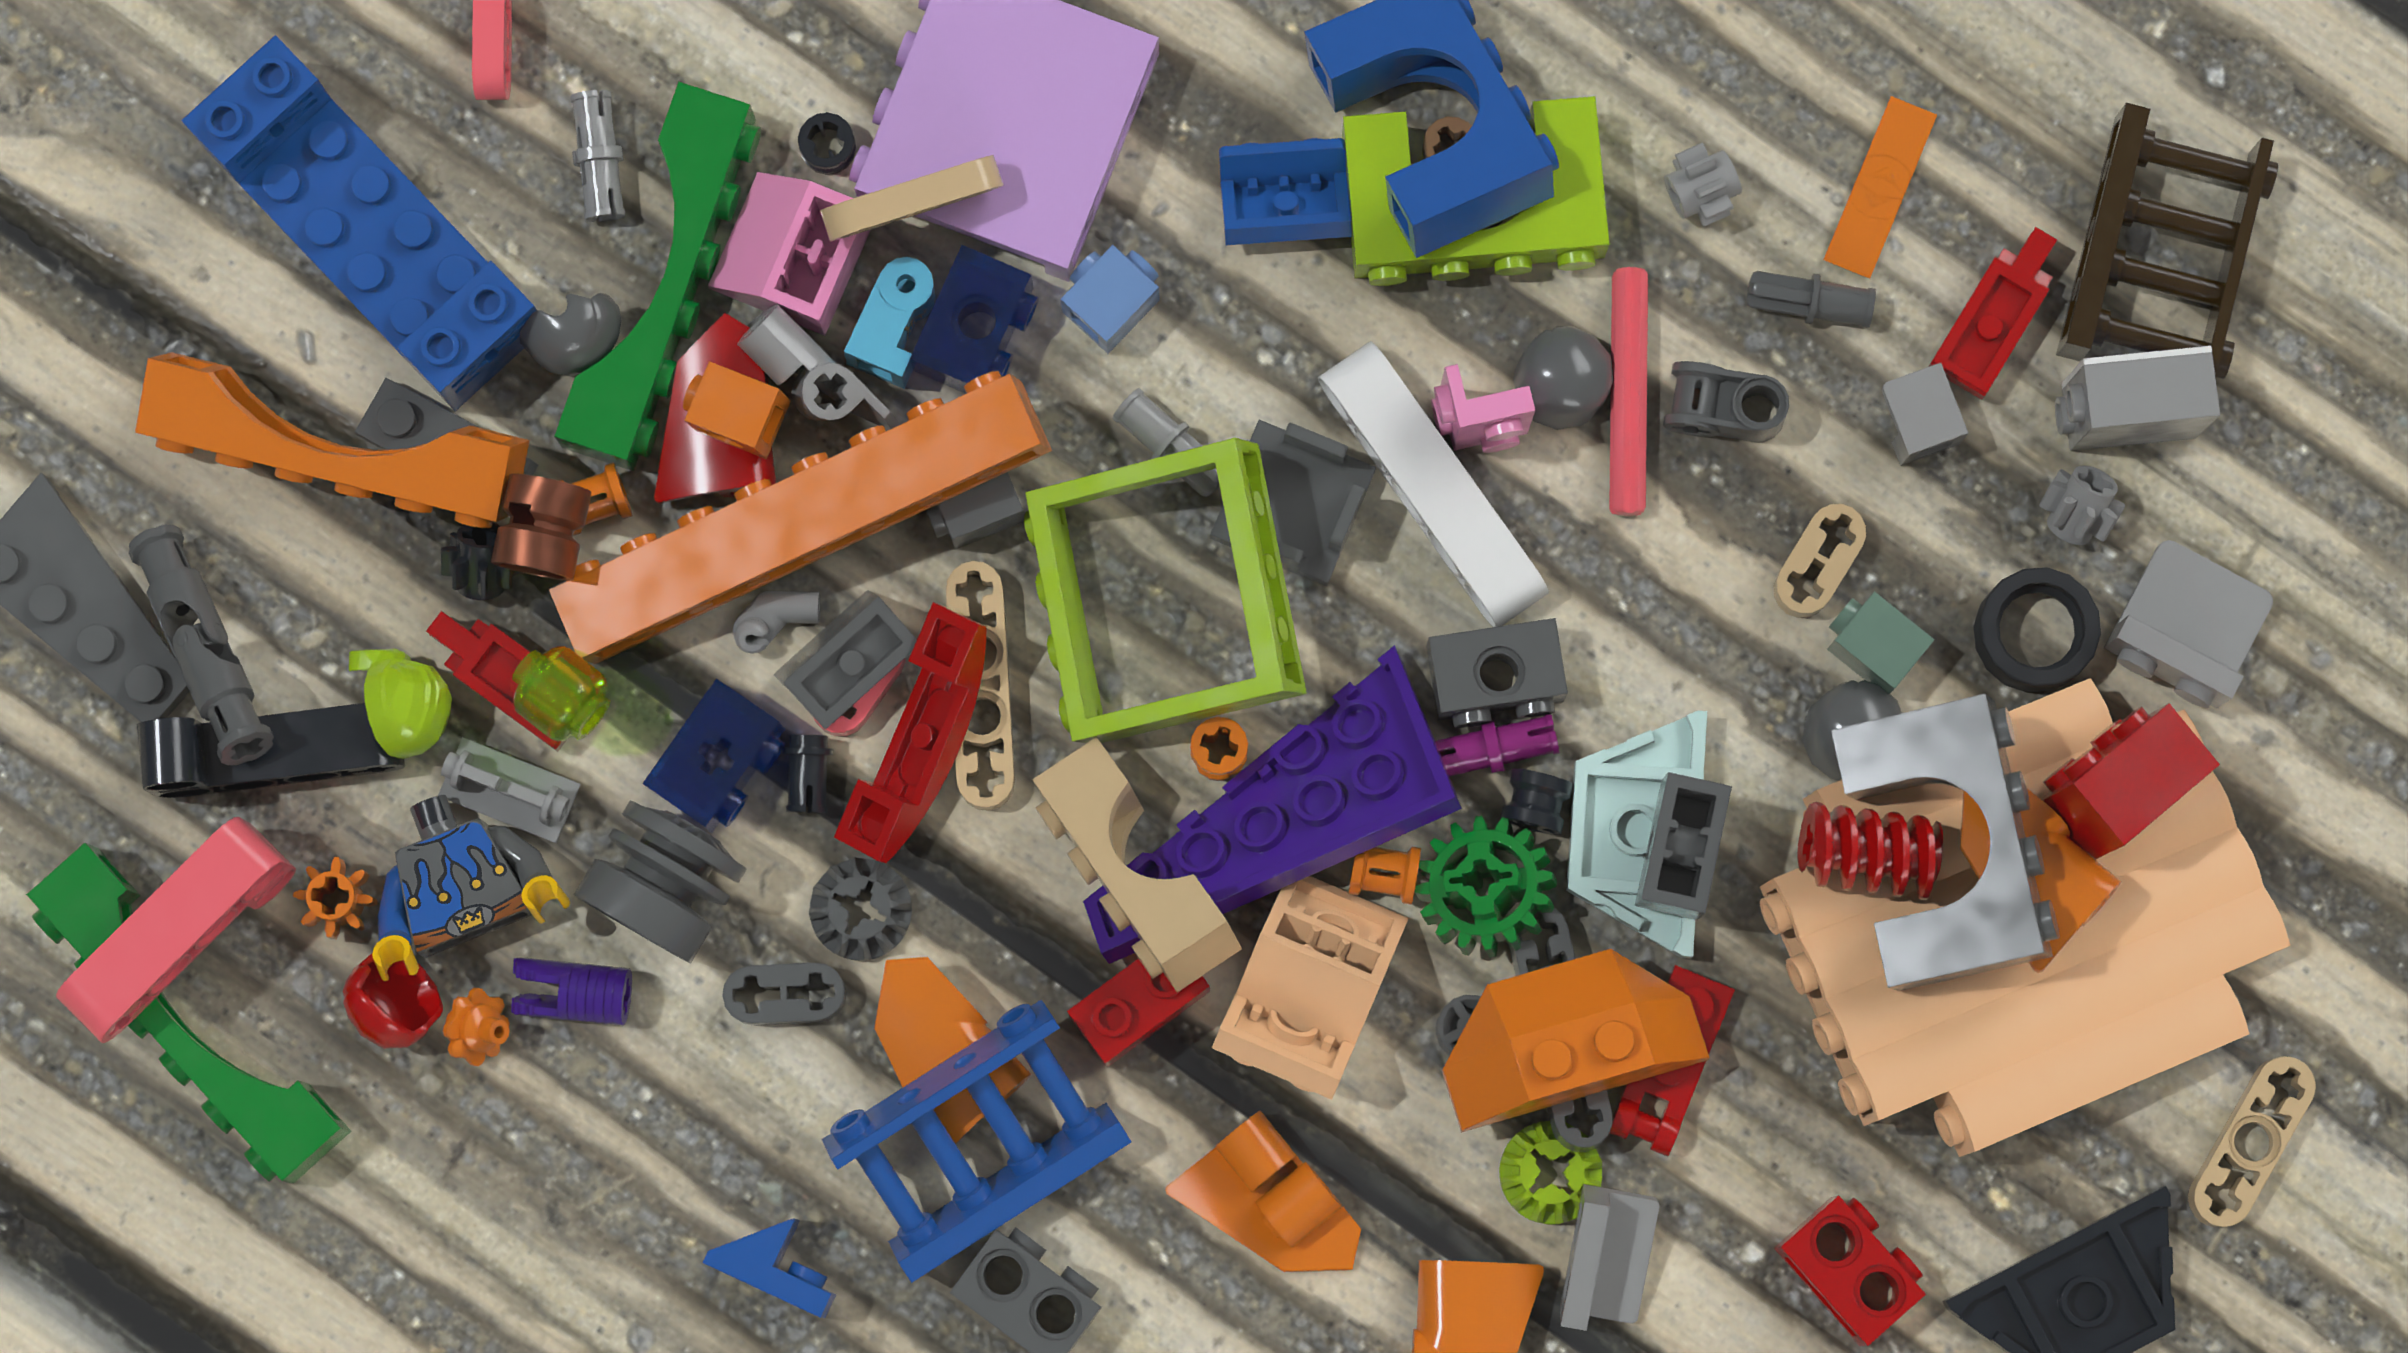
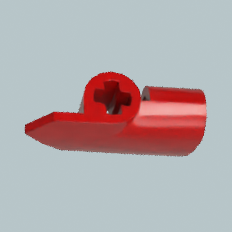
M726 313L677 361L654 495L656 503L662 504L718 492L723 497L735 498V492L751 483L764 479H769L771 485L776 483L772 447L767 459L698 433L684 421L688 411L683 409V401L688 386L695 375L703 376L709 361L769 385L768 375L737 345L738 341L750 327Z

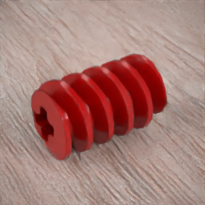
M1813 802L1809 804L1805 811L1801 824L1797 851L1798 867L1801 873L1805 871L1807 866L1813 867L1817 887H1825L1832 870H1839L1843 890H1850L1858 873H1864L1866 889L1868 893L1873 894L1878 891L1883 877L1888 876L1891 881L1892 893L1897 897H1901L1904 894L1909 879L1916 881L1918 898L1927 900L1941 868L1943 829L1938 821L1931 826L1929 819L1923 815H1915L1906 823L1900 813L1889 812L1880 820L1876 811L1866 808L1861 810L1855 817L1852 809L1844 805L1835 807L1829 814L1827 807L1823 803Z

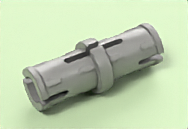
M589 90L572 94L570 97L573 104L578 147L577 151L572 152L574 166L580 167L585 221L594 222L597 221V217L599 222L624 218L625 210L623 209L618 163L623 161L624 158L622 147L616 145L611 92L601 90L598 95L597 90Z

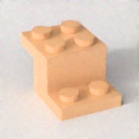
M1312 876L1281 888L1259 935L1212 1049L1231 1056L1240 1064L1257 1067L1287 1080L1301 1090L1315 1092L1332 1100L1409 918L1356 895H1350L1347 891Z

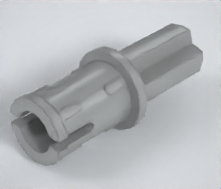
M1140 388L1133 391L1123 401L1112 418L1154 453L1151 459L1202 446L1187 433L1189 425L1186 422L1178 425L1145 396ZM1216 468L1181 477L1201 496L1207 497L1220 487Z

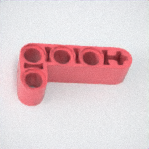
M240 817L232 818L216 830L69 976L57 991L56 998L101 1043L110 1041L121 1033L247 906L252 909H259L272 900L289 883L296 872V868L251 823Z

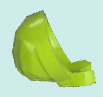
M395 648L350 651L349 671H367L364 683L365 706L370 726L380 746L389 756L400 759L417 756L431 749L445 731L452 702L448 685L440 677L436 669L430 665L411 661L410 656Z

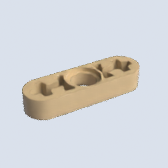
M990 155L832 205L820 210L831 242L995 190L1004 185L994 155Z
M2278 1057L2261 1064L2253 1074L2190 1186L2188 1194L2190 1209L2194 1216L2203 1224L2210 1227L2232 1226L2241 1222L2250 1212L2313 1100L2316 1089L2315 1078L2310 1068L2304 1062L2293 1057ZM2290 1071L2294 1075L2291 1085L2294 1089L2298 1090V1095L2296 1098H2283L2276 1106L2272 1115L2284 1117L2285 1119L2282 1127H2280L2273 1118L2263 1113L2252 1112L2250 1107L2254 1101L2260 1108L2267 1107L2276 1089L2268 1082L2269 1076H2280ZM2246 1123L2259 1125L2265 1130L2269 1138L2268 1151L2258 1161H2249L2243 1158L2235 1147L2236 1132ZM2224 1157L2234 1168L2251 1172L2254 1176L2250 1183L2244 1177L2236 1178L2228 1194L2236 1202L2234 1209H2220L2215 1215L2209 1210L2213 1200L2205 1194L2207 1186H2221L2230 1174V1169L2219 1167V1162Z

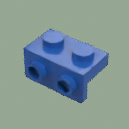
M1311 138L1291 142L1245 143L1242 145L1223 146L1219 149L1220 188L1226 246L1352 237L1344 139Z

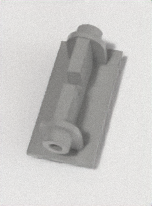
M462 737L456 753L449 752L444 761L441 776H444L445 780L438 795H446L448 801L557 843L581 784Z

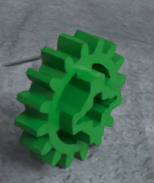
M1482 815L1475 816L1473 831L1465 833L1456 822L1451 824L1450 829L1453 840L1450 843L1445 844L1443 841L1435 838L1430 842L1437 854L1435 861H1419L1418 869L1423 876L1429 879V882L1415 886V894L1418 899L1430 903L1420 911L1427 925L1441 922L1435 933L1444 944L1449 943L1458 935V947L1464 955L1469 956L1474 950L1476 943H1482L1489 958L1496 957L1498 942L1507 940L1508 944L1515 951L1521 949L1518 933L1525 928L1530 933L1538 935L1542 929L1534 917L1536 912L1552 913L1554 909L1551 899L1542 893V891L1557 887V880L1553 873L1541 870L1551 862L1544 847L1531 850L1536 840L1527 828L1513 837V826L1509 819L1504 817L1497 823L1495 830H1489ZM1496 849L1512 854L1521 861L1524 867L1518 868L1516 863L1504 864L1499 860ZM1466 856L1465 859L1459 864V866L1455 870H1452L1454 865L1460 859ZM1493 877L1495 883L1489 885L1488 895L1479 896L1476 890L1483 887V878ZM1516 903H1520L1512 914L1503 919ZM1453 905L1455 909L1467 908L1472 912L1475 924L1459 919L1450 912L1447 906Z

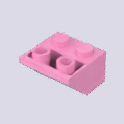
M757 172L708 287L713 291L763 311L778 304L799 326L825 336L870 230L830 242L820 210L853 199L852 197L812 181Z

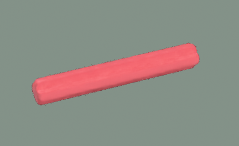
M1637 267L1618 268L1612 275L1611 362L1614 382L1611 385L1609 509L1612 514L1619 516L1641 515L1646 508L1648 273L1645 269Z

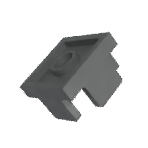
M1259 419L1250 442L1259 444L1282 568L1327 587L1374 476L1376 467L1347 455L1348 446L1293 423H1288L1286 430ZM1222 501V507L1211 531L1210 539L1231 547Z

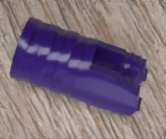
M524 957L514 958L513 974L516 975V978L526 981L559 984L558 996L526 993L512 997L511 1013L522 1016L622 1026L626 1024L632 994V971L630 968Z

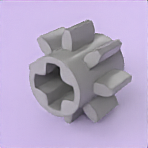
M1700 143L1675 154L1676 159L1673 160V165L1676 171L1665 175L1664 181L1669 197L1680 217L1685 219L1697 213L1702 225L1706 226L1731 215L1730 210L1734 209L1730 198L1741 194L1742 187L1735 167L1726 152L1721 150L1708 156L1704 144Z
M2078 466L2074 469L2072 475L2063 469L2059 470L2039 504L2041 508L2051 512L2047 519L2049 529L2060 539L2075 545H2085L2090 542L2093 536L2102 542L2105 541L2125 508L2124 503L2114 499L2118 491L2115 481L2105 472L2091 466Z

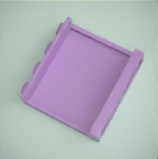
M919 0L918 8L924 10L925 14L917 33L908 30L902 40L895 63L896 66L902 68L894 90L885 87L879 97L872 122L880 126L871 148L865 145L860 147L851 168L849 180L856 183L854 188L856 196L859 197L966 162L994 155L1004 186L915 216L1041 263L1045 266L1046 274L1069 282L1159 56V37L1060 0Z

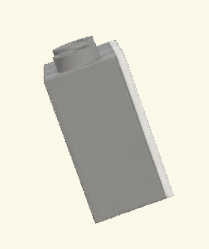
M2211 346L2083 358L2061 383L2063 396L2056 397L2055 400L2057 429L2060 435L2068 434L2070 451L2195 439L2220 416Z

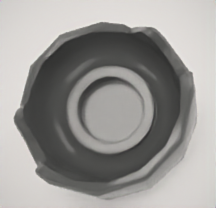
M598 293L591 299L568 294L566 296L567 309L560 316H552L542 310H537L531 314L520 331V344L537 363L551 373L566 376L582 373L601 361L612 351L620 334V309L607 294Z
M1556 326L1552 330L1546 329L1536 336L1523 352L1514 371V387L1517 389L1530 386L1535 406V413L1532 419L1534 422L1555 430L1582 426L1590 421L1604 404L1611 390V385L1614 382L1611 356L1594 335L1574 326Z
M1866 680L1844 682L1825 693L1810 707L1805 717L1802 742L1811 763L1830 779L1842 780L1831 730L1901 714L1902 711L1898 700L1880 685Z

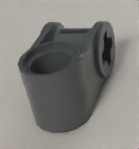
M1679 361L1672 364L1671 374L1677 379L1672 411L1664 416V428L1692 436H1718L1750 442H1765L1774 438L1781 431L1789 409V395L1785 387L1776 378L1767 375L1727 370L1702 362ZM1698 388L1700 390L1698 408L1693 410L1694 390ZM1756 395L1766 397L1774 404L1776 415L1766 422L1752 421L1742 410L1743 401Z

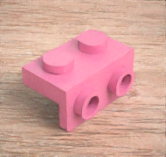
M1458 364L1444 368L1441 385L1434 387L1435 398L1431 399L1436 428L1441 436L1450 434L1454 451L1477 445L1482 446L1484 453H1492L1515 447L1520 444L1518 436L1528 434L1535 413L1530 386L1466 400Z

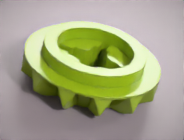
M1540 1121L1519 1131L1504 1149L1499 1167L1501 1188L1510 1205L1523 1217L1548 1225L1569 1222L1577 1218L1583 1184L1601 1187L1602 1160L1597 1149L1589 1152H1574L1565 1148L1556 1140L1550 1121ZM1565 1123L1567 1128H1575L1572 1125ZM1580 1131L1582 1138L1589 1137ZM1532 1150H1535L1540 1157L1544 1155L1550 1161L1557 1159L1559 1156L1563 1158L1569 1152L1573 1155L1567 1162L1568 1166L1562 1172L1563 1177L1567 1181L1566 1185L1572 1191L1570 1195L1563 1188L1559 1189L1554 1184H1549L1544 1188L1540 1187L1534 1193L1529 1190L1536 1183L1535 1179L1541 1172L1536 1164L1537 1159L1530 1153Z

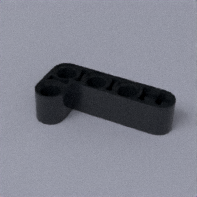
M365 703L258 716L261 724L270 727L274 736L272 740L273 746L259 758L240 765L221 763L217 754L219 740L211 722L201 723L194 718L172 717L148 720L137 724L143 790L159 798L192 797L395 771L405 767L404 759L389 756L376 741L368 720Z

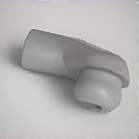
M765 591L757 595L734 623L733 635L739 649L751 654L763 651L787 623L819 624L820 592Z

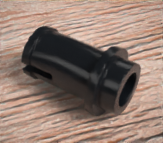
M790 735L789 747L783 748V754L789 755L788 805H786V812H806V787H808V813H828V806H826L827 756H834V749L828 748V736Z

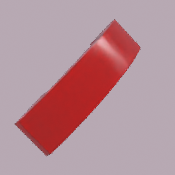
M932 603L908 660L922 668L874 782L862 779L857 780L834 838L879 862L887 863L917 828L944 784L968 730L983 674L986 652V626L941 604Z

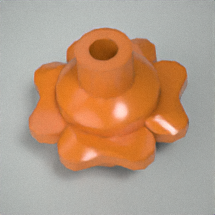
M474 987L469 991L467 997L458 996L454 999L452 1010L447 1015L442 1030L444 1036L450 1041L448 1052L451 1057L464 1058L470 1065L478 1067L484 1062L485 1056L495 1057L499 1054L500 1045L507 1040L510 1032L508 1017L501 1015L505 1005L502 998L497 996L489 997L482 988Z

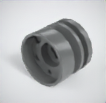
M630 800L622 815L646 830L640 841L613 828L609 838L630 856L629 860L623 868L604 860L594 859L574 896L657 946L691 964L712 929L709 923L691 908L693 902L698 896L713 903L726 905L730 896L706 880L712 870L739 883L747 869L732 858L719 840L667 810L663 811L645 807Z

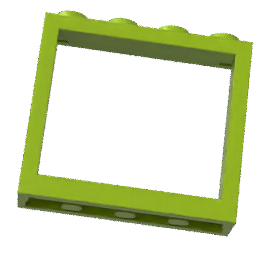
M1231 438L1025 492L1028 511L1024 514V526L1029 541L1036 547L1040 569L1035 580L1036 591L1041 604L1047 609L1052 633L1047 639V649L1052 665L1059 671L1063 696L1059 700V714L1064 728L1071 735L1072 742L1088 743L1097 737L1101 743L1307 694L1259 444L1239 438ZM1216 468L1256 677L1103 714L1065 507Z

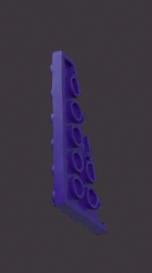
M1395 645L1377 659L1380 666L1359 684L1354 686L1349 682L1334 694L1332 698L1335 703L1309 725L1298 724L1227 782L1222 787L1225 794L1201 814L1193 810L1176 824L1180 831L1153 853L1142 852L1126 866L1140 875L1155 879H1174L1194 874L1220 912L1224 914L1462 809L1403 660ZM1102 885L1086 898L1083 903L1100 952L1108 964H1111L1134 954L1135 952L1131 946L1140 941V938L1131 925L1121 932L1115 926L1099 901L1101 897L1108 893Z

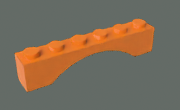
M173 352L151 357L147 360L135 433L155 437V446L162 450L190 454L194 452L195 447L215 452V461L226 466L252 468L254 462L276 467L274 475L283 480L297 483H312L313 477L335 482L334 490L340 494L358 498H371L373 492L395 497L394 505L398 508L419 513H431L433 507L456 512L454 518L456 522L480 528H491L493 521L497 522L510 517L502 509L509 475L514 473L524 474L530 442L528 439L469 425L451 431L429 443L411 448L372 450L339 445L308 434L279 417L247 388L232 367Z

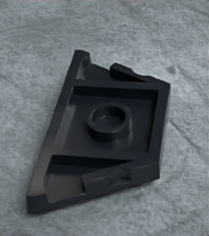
M2166 1186L2159 1187L1942 1302L1950 1313L2005 1353H2132L2175 1330L2174 1297L2171 1295L2170 1279L2173 1274L2172 1247H2169L2168 1207H2171V1195Z

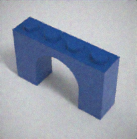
M1375 0L1304 31L1309 66L1335 113L1388 89L1411 82H1433L1448 86L1467 98L1477 111L1472 127L1456 144L1385 176L1389 210L1416 258L1554 197L1553 171L1559 168L1556 152L1549 138L1544 133L1536 136L1528 121L1531 120L1530 110L1519 87L1514 85L1508 88L1500 74L1503 72L1502 61L1492 40L1489 37L1480 40L1473 28V25L1476 24V19L1469 0Z

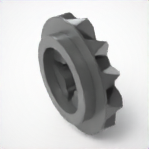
M857 857L830 866L827 872L814 885L809 908L812 927L821 943L834 954L857 961L878 958L895 948L905 936L912 916L911 897L902 878L883 862ZM869 883L874 884L870 891L872 894L870 904L878 910L879 915L886 917L885 921L882 922L878 919L872 921L863 918L858 926L853 927L850 935L846 934L850 926L848 923L850 913L835 898L838 895L844 899L847 896L857 899L862 891L867 890Z

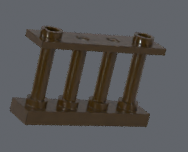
M2126 102L2114 119L2056 355L2081 361L2091 350L2092 345L2101 347L2104 341L2143 352L2211 346L2215 378L2225 379L2235 346L2234 342L2226 340L2259 201L2260 198L2269 199L2277 177L2278 163L2269 161L2274 140L2261 138L2249 152L2247 161L2155 138V131L2146 129L2151 109ZM2150 162L2241 186L2232 221L2140 197L2141 191L2131 188L2136 166L2145 168L2147 163ZM2133 222L2226 245L2218 281L2125 257L2126 250L2116 248L2122 225L2131 227ZM2119 281L2211 305L2203 341L2111 317V310L2102 308L2107 285L2116 287Z

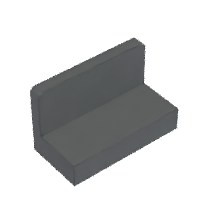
M867 590L776 671L774 676L826 730L912 652L917 639L878 595Z

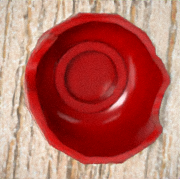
M372 954L353 969L343 988V1005L349 1020L362 1037L383 1049L408 1048L424 1037L429 1028L441 1017L443 1003L437 986L419 963L418 972L415 975H409L404 961L394 962L388 968L389 980L387 981L382 980Z

